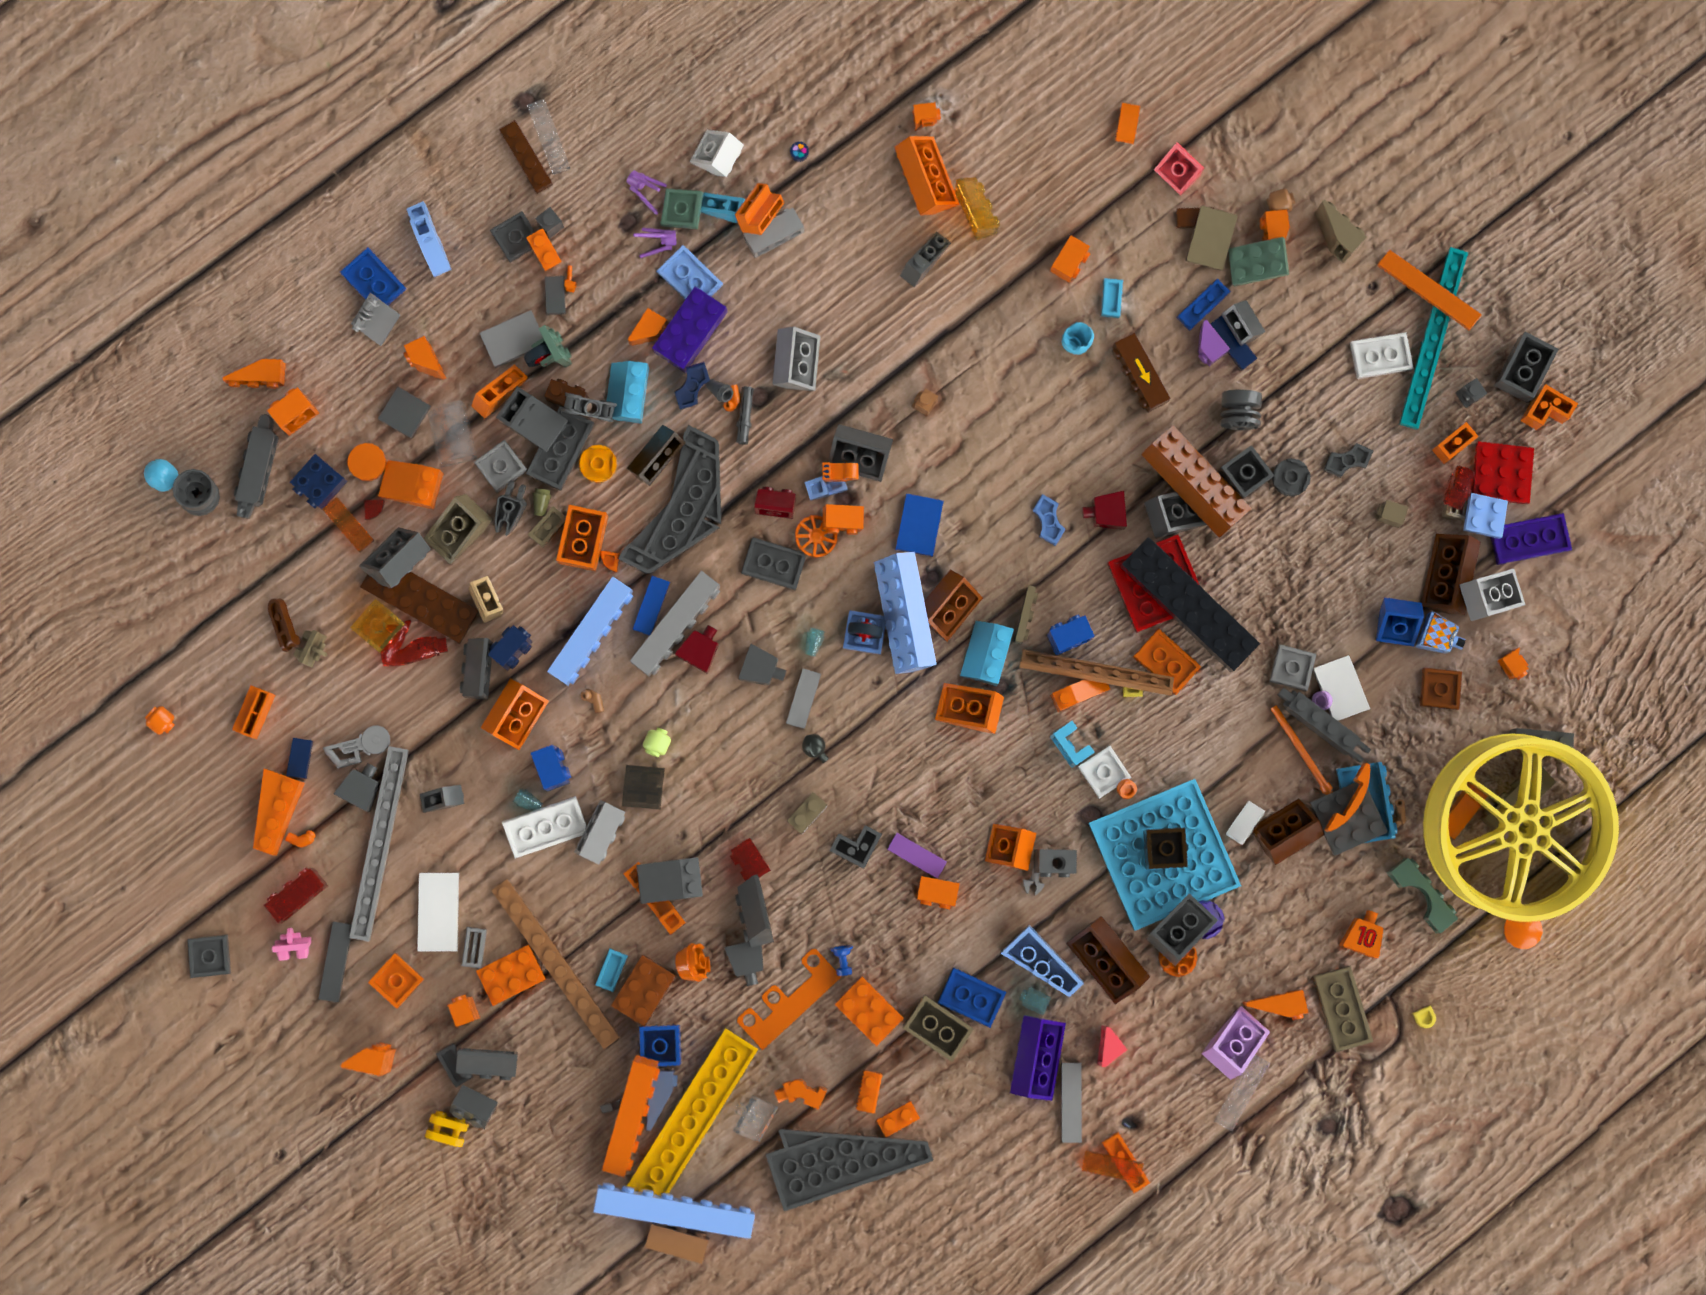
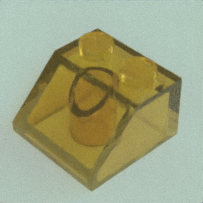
M375 598L350 628L380 653L405 623Z

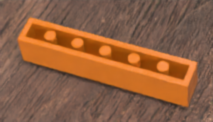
M639 1055L635 1056L602 1171L625 1177L627 1171L631 1172L634 1163L631 1156L632 1153L636 1154L639 1142L636 1139L638 1135L642 1134L645 1125L641 1123L642 1118L647 1117L650 1108L647 1105L648 1098L652 1099L655 1087H652L654 1080H658L660 1069L657 1068L658 1061Z

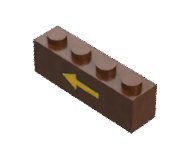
M1133 333L1115 342L1112 347V353L1116 360H1120L1122 364L1121 370L1125 376L1129 377L1133 392L1138 393L1141 407L1149 413L1168 403L1171 398L1136 334Z

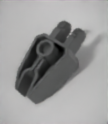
M511 480L507 486L506 493L497 499L495 530L497 533L500 532L504 521H506V536L510 535L515 529L527 506L525 499H523L526 485L521 484L516 497L512 495L515 482Z

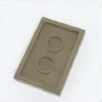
M1201 206L1186 261L1222 271L1238 215Z

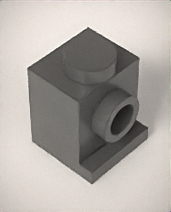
M1476 378L1455 392L1464 407L1467 408L1484 397L1487 392Z

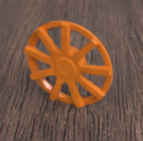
M810 515L798 524L795 531V540L799 549L806 555L823 557L834 549L837 543V534H833V540L824 537L825 534H828V530L822 531V522L819 528H816L814 520H822L823 517ZM811 520L813 528L810 529L804 523ZM800 527L808 531L809 534H798ZM798 538H808L809 541L801 546ZM823 541L832 543V546L827 550ZM810 543L813 544L812 553L805 550ZM818 544H820L824 553L816 554Z

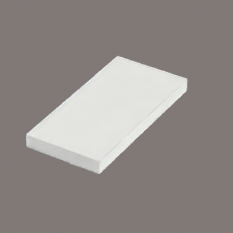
M576 796L502 821L515 858L582 836L587 827Z
M419 873L418 951H458L459 873Z

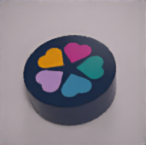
M796 142L790 148V155L793 160L802 162L808 158L809 148L803 142Z

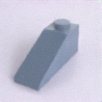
M660 1070L658 1080L653 1081L652 1087H655L652 1099L648 1098L650 1108L647 1114V1131L652 1130L674 1087H677L678 1075H674V1070Z

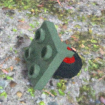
M546 325L538 328L543 338L531 345L533 349L524 355V360L528 367L538 365L545 367L553 362H557L564 367L571 365L570 358L572 356L569 350L563 347L561 343L563 338L558 331L555 332L553 328H549Z

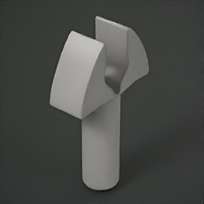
M1034 865L1031 878L1029 880L1024 879L1023 886L1028 894L1029 886L1034 882L1036 886L1035 896L1043 889L1045 884L1040 883L1038 880L1040 873H1034Z

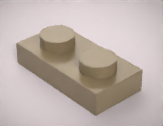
M553 506L528 535L544 548L565 524L566 517Z

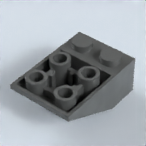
M518 386L496 417L505 426L548 452L568 423V420Z

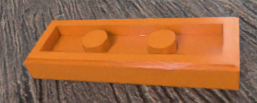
M1119 1132L1101 1142L1133 1193L1150 1184V1181Z

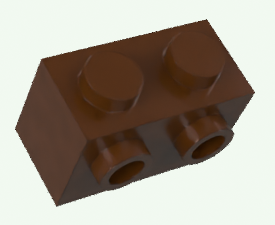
M558 378L557 381L551 379L544 395L546 401L563 408L566 399L565 392L589 398L584 388L577 385L571 387L567 385L568 382Z

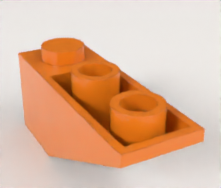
M1288 210L1265 212L1262 218H1260V229H1263L1264 232L1262 241L1279 237L1286 239L1290 228Z
M261 359L224 376L223 381L230 387L247 385L250 388H259V385H265L267 388L277 389L278 386H284L286 364L281 359Z

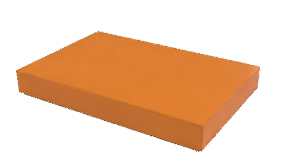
M1159 628L1133 656L1150 673L1174 677L1172 691L1174 695H1177L1202 667Z

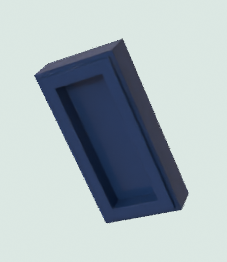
M293 738L286 776L307 779L313 746L312 740Z

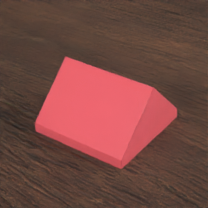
M1177 142L1154 170L1179 195H1182L1201 176L1204 167Z
M1102 1025L1097 1064L1101 1067H1107L1127 1051V1048L1110 1027Z

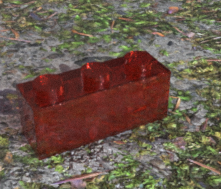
M304 868L297 874L299 876L294 881L290 880L282 886L283 890L278 894L275 892L267 898L268 902L264 906L277 923H284L328 887L315 868Z

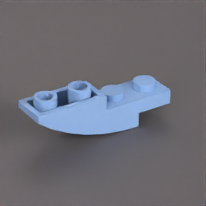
M424 201L407 208L410 224L433 276L436 277L452 270Z

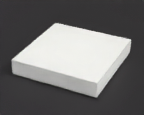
M1108 746L1078 766L1099 799L1115 789L1121 780L1131 778L1111 746Z

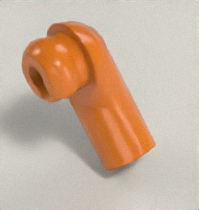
M737 384L731 385L733 396L731 400L723 404V408L728 412L734 411L741 401Z
M310 830L301 836L289 832L285 841L303 848L312 844L316 835Z

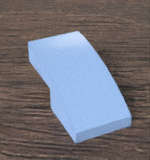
M822 476L805 482L810 500L848 490L846 482H825Z

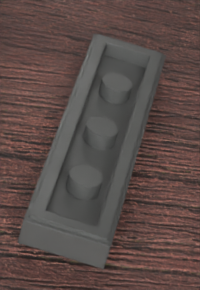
M333 921L319 994L320 1000L339 1002L351 941L349 937L352 924Z

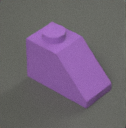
M1206 319L1200 326L1198 356L1204 364L1207 363L1210 367L1227 354L1230 348Z

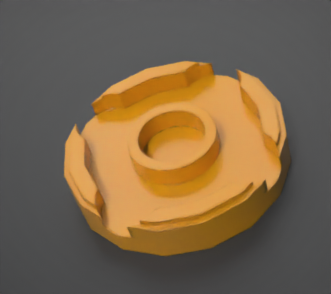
M592 445L581 454L579 468L586 479L591 482L601 483L611 479L615 474L617 459L613 451L607 446Z

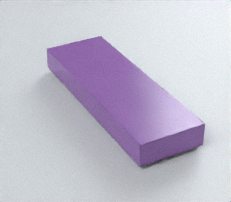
M896 833L887 849L937 879L947 861Z

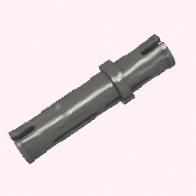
M747 386L742 387L739 421L736 424L738 427L736 443L741 445L748 444L749 429L752 425L750 417L754 388Z

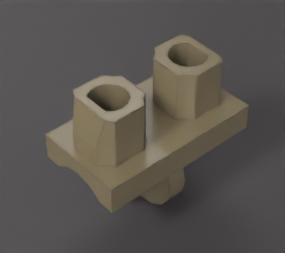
M312 630V632L305 631L302 640L307 643L304 649L296 648L293 655L299 659L298 662L312 668L315 661L318 662L321 655L326 657L328 654L323 651L327 636L315 630Z

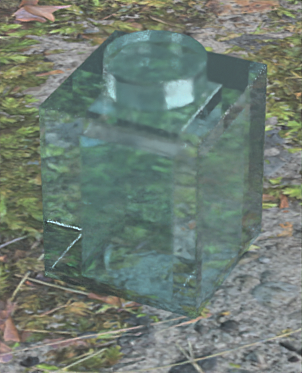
M1028 987L1027 990H1023L1019 1000L1022 1001V1006L1044 1015L1051 997Z

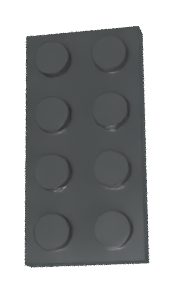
M561 406L557 413L567 419L568 423L548 452L539 447L526 473L528 476L560 491L595 424L580 415L562 412L561 409L563 407Z

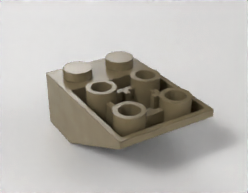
M1324 199L1315 211V215L1329 251L1344 264L1367 237L1364 235V231L1359 227H1355L1346 215H1341L1336 210L1334 204Z

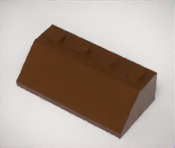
M1436 533L1421 600L1423 608L1447 614L1465 615L1467 607L1460 584L1473 580L1481 544L1480 541L1470 535Z
M1102 916L1094 920L1066 943L1115 1004L1138 990L1150 978V975Z

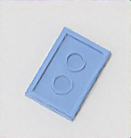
M684 245L657 270V273L685 300L695 286L711 297L723 286V283Z

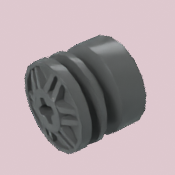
M1228 390L1222 393L1221 406L1229 410L1221 412V417L1223 418L1220 423L1221 427L1238 431L1253 430L1261 427V421L1258 420L1261 418V413L1254 410L1262 407V393L1253 390Z
M197 469L186 470L174 480L172 487L173 496L182 508L191 515H207L214 511L219 504V489L205 472ZM199 492H201L202 495H199L198 498H196L195 495H198Z

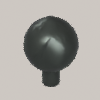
M817 734L805 736L802 749L807 756L812 758L819 757L823 763L829 759L824 753L826 745L821 736Z

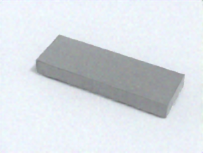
M802 669L786 724L805 729L821 677L820 673Z

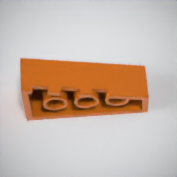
M264 768L254 849L277 856L305 785L304 782Z

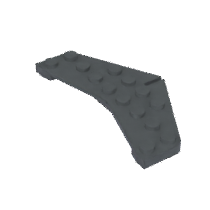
M688 425L683 436V440L686 443L681 449L670 502L623 549L618 558L620 561L646 574L655 572L720 529V527L705 520V517L722 525L719 443L714 437Z

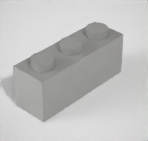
M794 208L790 210L784 209L778 216L773 218L762 235L744 233V240L754 258H757L804 233V226Z
M600 800L574 852L597 864L604 861L609 844H612L615 840V832L618 826H621L624 822L625 812Z

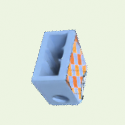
M1432 611L1426 616L1415 647L1446 654L1451 651L1452 647L1462 650L1466 639L1456 636L1459 629L1456 624Z

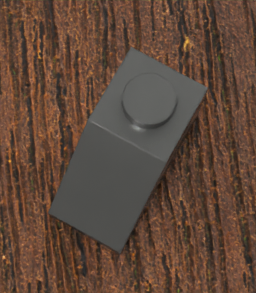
M461 785L441 787L420 794L423 813L464 804V794Z

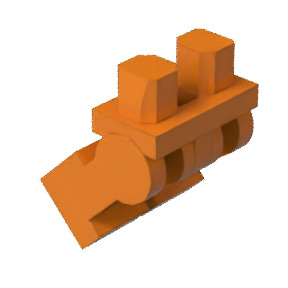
M795 1079L791 1082L790 1080L784 1082L783 1087L775 1090L774 1093L778 1103L787 1099L791 1103L801 1097L805 1099L804 1104L819 1110L828 1089L820 1086L819 1090L807 1086L803 1079Z

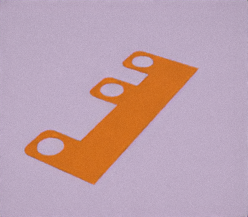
M812 949L802 958V964L812 976L793 994L787 997L778 986L773 985L762 995V1000L773 1011L766 1019L762 1020L752 1008H748L738 1017V1024L762 1050L841 978V976H837V971L818 950ZM810 955H817L819 957L820 963L818 966L810 967L808 965L807 959ZM772 991H776L780 995V1000L776 1004L768 1001V994ZM747 1014H752L756 1020L755 1024L751 1027L745 1026L743 1023V1018Z

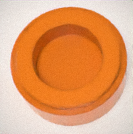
M1123 779L1118 783L1116 790L1123 799H1130L1136 794L1137 786L1132 780Z

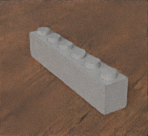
M700 571L630 662L647 676L655 675L661 668L659 664L662 660H667L673 653L671 650L675 644L679 645L685 637L683 635L687 629L691 630L696 624V617L699 614L703 615L708 609L707 603L711 599L715 600L721 592L719 590L720 584L703 571Z

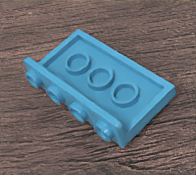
M1382 762L1370 764L1368 790L1388 833L1365 843L1396 838L1395 834L1398 832L1397 825L1393 823L1392 818L1394 808L1392 803L1389 802L1388 797L1390 796V787L1386 784L1385 780L1387 770ZM1361 765L1336 769L1339 789L1355 783L1353 779Z

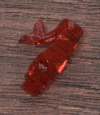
M406 620L399 626L388 625L385 627V630L394 638L380 646L382 664L384 667L403 666L432 658L436 654L440 656V653L448 652L446 637L437 639V636L420 637L400 649L404 643L405 635L409 631L411 620Z

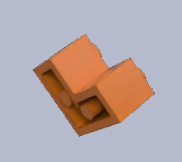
M1545 384L1538 389L1520 421L1535 430L1542 427L1548 417L1563 424L1570 419L1578 403Z

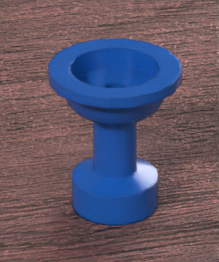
M852 945L830 948V951L839 957L840 968L837 969V976L853 974L852 967L847 965L846 955L851 953Z

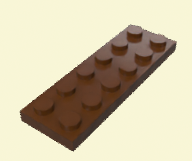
M412 572L405 574L400 579L399 584L392 588L382 586L368 574L360 586L365 591L459 644L479 613L476 608Z

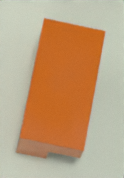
M757 183L735 213L742 232L762 235L783 206L784 201L781 194L771 193L768 184Z
M250 685L232 730L257 739L276 695Z

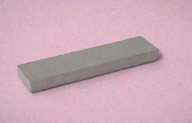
M1061 1063L1062 1143H1082L1081 1063Z

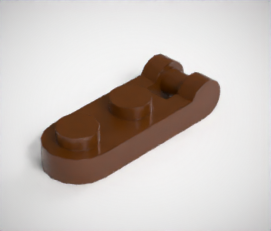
M281 598L271 599L268 603V612L282 651L288 652L293 647L298 646L301 643V639L295 633L284 600Z

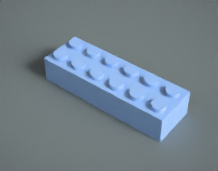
M915 552L896 553L875 561L874 566L878 590L880 592L895 674L916 672L937 665Z

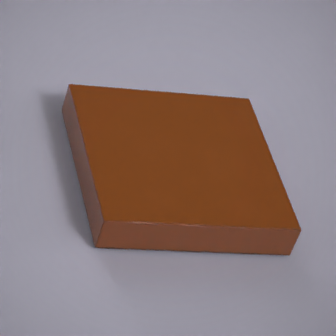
M1422 668L1420 706L1459 710L1462 672Z

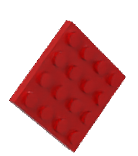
M1179 534L1156 543L1199 584ZM1129 553L1111 560L1107 564L1136 633L1171 620L1173 617L1119 567L1132 554Z

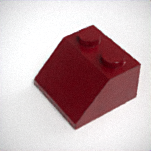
M772 487L758 489L754 507L755 514L793 519L796 493L789 489H781V492L774 491Z

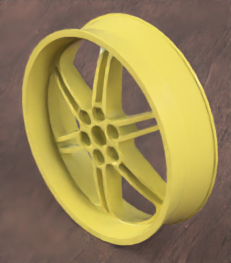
M1514 733L1500 734L1481 739L1456 754L1435 779L1426 801L1423 819L1424 841L1429 860L1446 887L1457 897L1477 908L1504 919L1522 922L1551 919L1574 909L1585 901L1606 876L1616 852L1619 833L1618 812L1613 793L1602 773L1586 756L1557 741ZM1519 749L1523 753V764L1517 802L1511 806L1477 782L1475 773L1484 763L1495 756L1510 750ZM1551 756L1570 767L1580 777L1584 788L1582 792L1575 796L1540 809L1542 758ZM1467 782L1501 806L1500 809H1495L1467 786ZM1463 790L1494 815L1499 821V826L1491 832L1453 847L1448 829L1449 812L1456 792ZM1587 798V800H1586L1585 802H1583V803H1581V804H1579V805H1577V806H1575V807H1573V808H1571V809H1569V810H1567V811H1565V812H1563V813H1561V814H1559V815H1557V816H1555V817L1553 816L1554 813H1557V812H1559V811H1561V810H1563V809H1566V808H1568V807H1570V806H1572V805H1574V804H1576V803H1578V802H1580V801H1582V800H1584V799ZM1529 804V811L1525 813V806ZM1590 808L1592 813L1591 836L1586 854L1580 864L1551 838L1550 830ZM1511 812L1512 817L1510 820H1507V814ZM1543 816L1544 822L1540 825L1539 820ZM1508 831L1509 837L1504 840V834ZM1538 836H1541V841L1537 844L1536 839ZM1494 839L1496 841L1493 844L1487 845L1480 849L1456 857V855L1461 852L1475 848ZM1523 843V850L1519 852V845ZM1550 846L1576 868V871L1574 872L1548 851ZM1509 847L1506 879L1501 897L1491 898L1483 895L1470 886L1459 874L1458 867L1461 863ZM1537 850L1568 874V880L1559 890L1548 897L1533 903L1522 904L1521 896L1526 884L1532 854Z

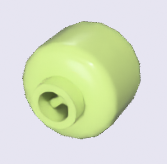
M657 727L656 730H649L643 742V747L646 749L645 752L658 758L660 755H665L671 743V738L664 729Z

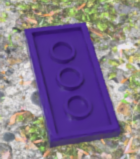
M1564 513L1505 524L1502 538L1490 537L1497 565L1572 550Z

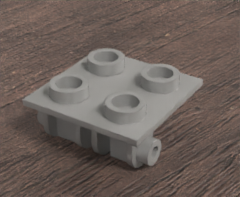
M370 293L351 323L353 325L352 329L356 332L360 330L382 346L399 319L400 314Z

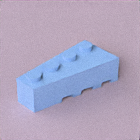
M1030 925L1001 951L1002 955L1008 957L1068 997L1084 984V981Z

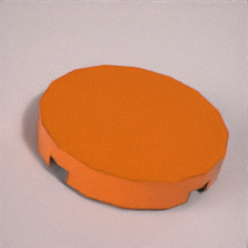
M363 443L351 450L347 464L350 472L356 478L362 481H372L379 478L385 471L387 460L384 452L378 446L372 443Z

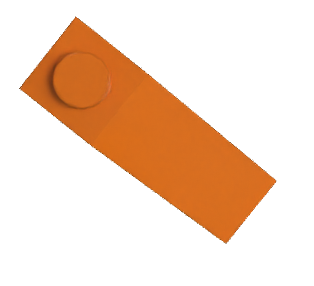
M514 364L477 392L471 406L485 419L497 410L512 395L516 387H520L528 379V376Z
M1082 680L1060 689L1050 696L1059 713L1111 689L1109 684Z
M1467 783V786L1484 800L1487 798L1486 794L1471 783ZM1463 790L1449 812V837L1454 840L1481 807L1476 800Z
M1300 989L1243 1002L1244 1006L1292 1017V1020L1304 1018L1303 1014L1308 1013L1304 992Z

